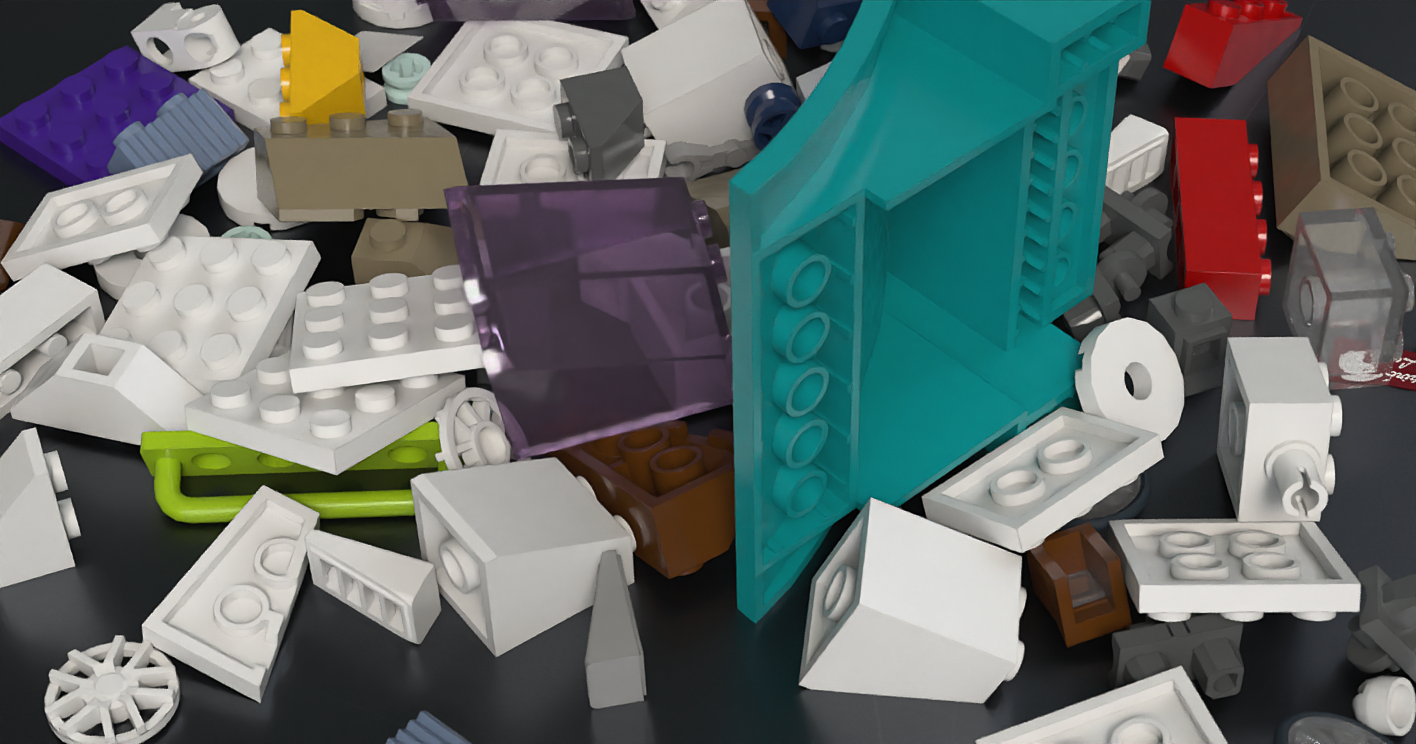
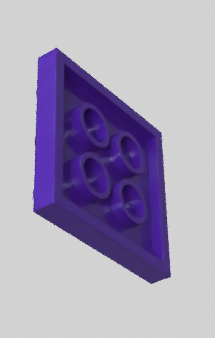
M125 45L118 50L108 53L103 59L79 73L65 78L60 84L34 99L20 104L15 110L1 117L0 141L69 187L113 175L109 173L107 168L116 150L113 141L125 128L137 121H140L146 127L158 118L156 115L157 111L173 96L182 92L189 98L200 89ZM213 98L235 122L233 109Z

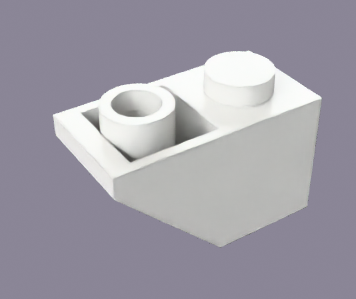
M36 427L22 431L0 458V588L75 567L68 540L80 537V529L71 498L60 501L56 500L55 493L68 490L57 450L43 454Z

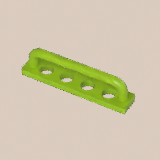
M427 422L345 471L438 467L437 472L448 471L445 460L437 462L435 454L442 452L439 436L440 425L437 422ZM190 430L153 431L141 434L140 454L150 474L154 476L156 502L163 513L179 522L192 524L231 522L254 496L188 497L181 492V476L321 472V470ZM459 456V459L462 465L464 466L465 462L462 456ZM412 489L282 494L318 512L320 519L415 516Z

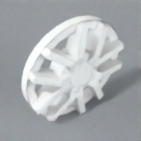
M474 387L460 391L446 398L444 408L435 414V420L440 425L439 436L442 452L435 454L437 462L445 460L449 470L510 463V458L517 459V462L531 460L528 441L516 415L501 398L486 389ZM468 400H472V401H473L472 407H471L470 404L467 402ZM490 409L493 411L491 418H490ZM506 428L508 429L513 442L507 440L505 436ZM459 456H462L465 462L464 466L462 465Z
M115 635L112 643L98 645L83 652H79L76 649L67 653L69 661L59 670L52 669L49 672L50 683L44 698L45 713L52 731L66 744H140L158 733L170 721L180 701L181 687L175 666L166 655L153 648L151 641L146 639L141 644L126 642L124 636ZM123 657H132L124 667H121ZM149 662L157 666L147 668ZM81 671L82 673L87 675L88 678H79L74 675L77 672ZM168 685V689L156 688V687ZM61 691L68 693L59 699ZM159 708L150 720L145 723L143 722L138 710ZM71 715H74L73 717H71V718H70L68 721H66L65 723H64V721L62 720V719L67 718V717H69V716H71ZM130 719L134 729L115 735L113 724ZM102 723L105 737L89 736L82 733Z

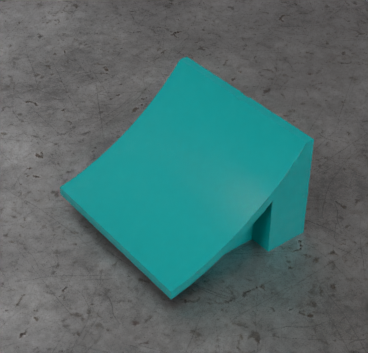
M863 0L843 44L821 80L796 114L766 148L729 180L737 609L755 624L791 588L819 549L832 525L855 508L861 511L870 498L899 507L982 448L992 452L1060 407L1083 412L1075 387V370L1082 369V359L1084 353L1078 355L1081 343L1051 324V322L1091 296L1094 291L1119 60L1146 44L1151 0Z

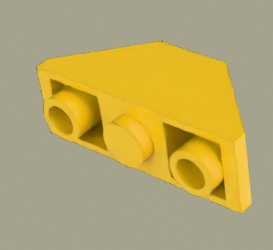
M303 10L291 11V34H281L284 68H280V79L284 102H280L279 105L280 117L306 118L307 125L329 123V116L337 113H361L365 115L366 119V87L359 38Z

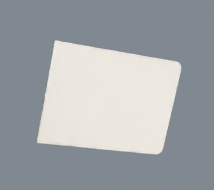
M362 31L355 35L360 41L363 70L368 72H375L423 38Z

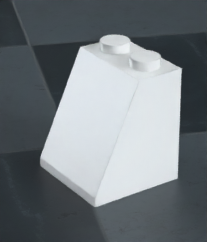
M715 0L621 49L625 66H627L643 99L644 138L647 139L654 136L656 140H667V146L681 141L712 147L722 145L730 139H737L739 141L753 139L751 128L748 126L744 114L745 101L751 92L768 83H784L794 89L785 63L747 0Z
M556 457L425 473L410 480L422 560L435 565L438 591L495 657L504 654L592 606L602 552L616 550L617 555L620 554L627 586L634 583L632 552L636 550V540L630 526L621 516H612L597 501L596 495L587 480L582 476L574 477Z
M870 498L812 578L799 685L813 690L983 704L1003 680L1010 681L1014 678L1022 663L1024 643L1018 640L1019 618L1022 615L1027 598L1026 589L1021 587L1022 556Z

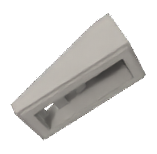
M616 550L602 552L585 658L590 706L596 709L644 701V695H647L643 651L620 554L617 555Z

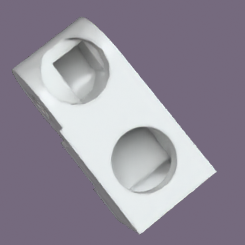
M167 3L131 31L142 55L170 72L205 69L215 66L229 59L240 48V44L219 5H208L193 10L192 8L182 9L180 3ZM153 37L165 42L170 49L162 55L156 48Z

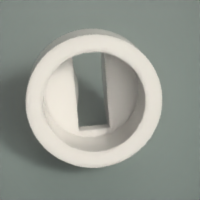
M1379 676L1367 679L1358 688L1359 694L1356 695L1352 702L1356 720L1383 735L1403 736L1408 733L1416 713V697L1410 681L1404 677Z

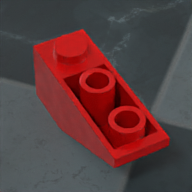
M1209 0L1205 3L1186 4L1163 68L1209 88L1235 85L1300 27L1303 17L1286 11L1288 3L1284 0Z

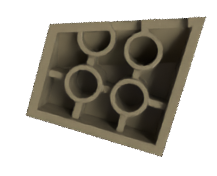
M391 110L387 112V120L365 121V115L361 113H337L329 116V123L307 125L306 118L285 116L270 119V127L254 128L257 198L279 222L357 221L364 218V209H376V215L395 218L399 221H419V215L424 213V209H447L452 213V221L474 220V208L457 138L428 117H423V111Z

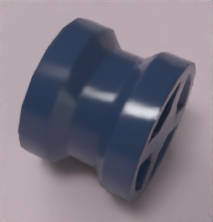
M768 83L751 92L745 101L744 114L748 126L751 128L755 146L760 151L769 145L801 107L798 93L791 86L784 83Z

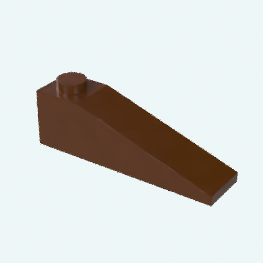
M580 401L527 425L530 437L549 458L556 457L574 477L582 476L592 487L597 501L612 516L619 515L628 523L636 540L634 554L667 578L672 579L676 576L696 572L706 561L728 551L736 535L734 432L715 428L707 434V437L688 433L686 422L669 419L661 426L641 424L638 413L635 411L587 401Z

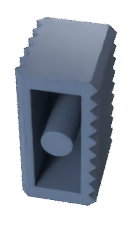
M201 88L189 98L182 92L173 96L157 111L156 115L158 118L146 127L140 121H137L125 128L113 141L116 150L107 168L109 173L115 175L192 154L203 172L192 190L194 191L220 173L230 159L244 151L250 140L205 88Z

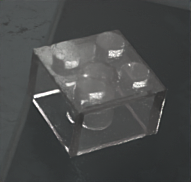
M1374 207L1299 212L1282 308L1293 337H1308L1317 361L1326 363L1329 376V390L1388 386L1394 359H1400L1403 354L1404 342L1401 328L1405 312H1411L1414 306L1413 281L1408 273L1403 274L1396 259V245L1392 233L1384 232Z

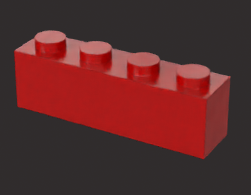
M1175 117L1169 157L1177 288L1181 290L1206 283L1232 314L1233 320H1254L1258 296H1268L1271 286V260L1260 258V256L1265 254L1267 223L1266 219H1256V217L1260 216L1262 208V182L1252 181V179H1256L1258 145L1248 144L1246 120Z

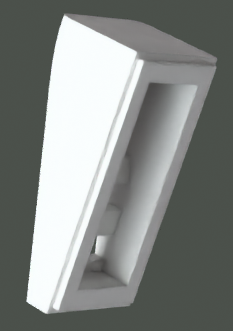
M1132 114L1125 117L1111 132L1105 185L1121 195L1124 191L1133 193L1156 179L1164 171L1169 138L1168 131L1159 125Z
M310 529L304 540L313 584L410 642L421 644L441 611L435 565L344 537Z

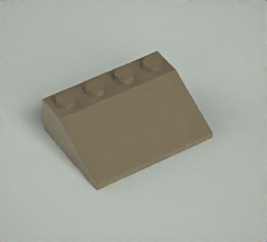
M1308 35L1267 81L1277 228L1282 230L1291 239L1297 242H1306L1326 253L1416 260V91Z

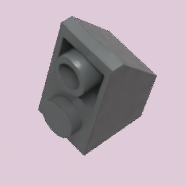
M627 66L559 79L561 103L553 105L556 130L560 139L569 138L568 152L575 174L584 173L593 195L604 193L645 146L643 99Z

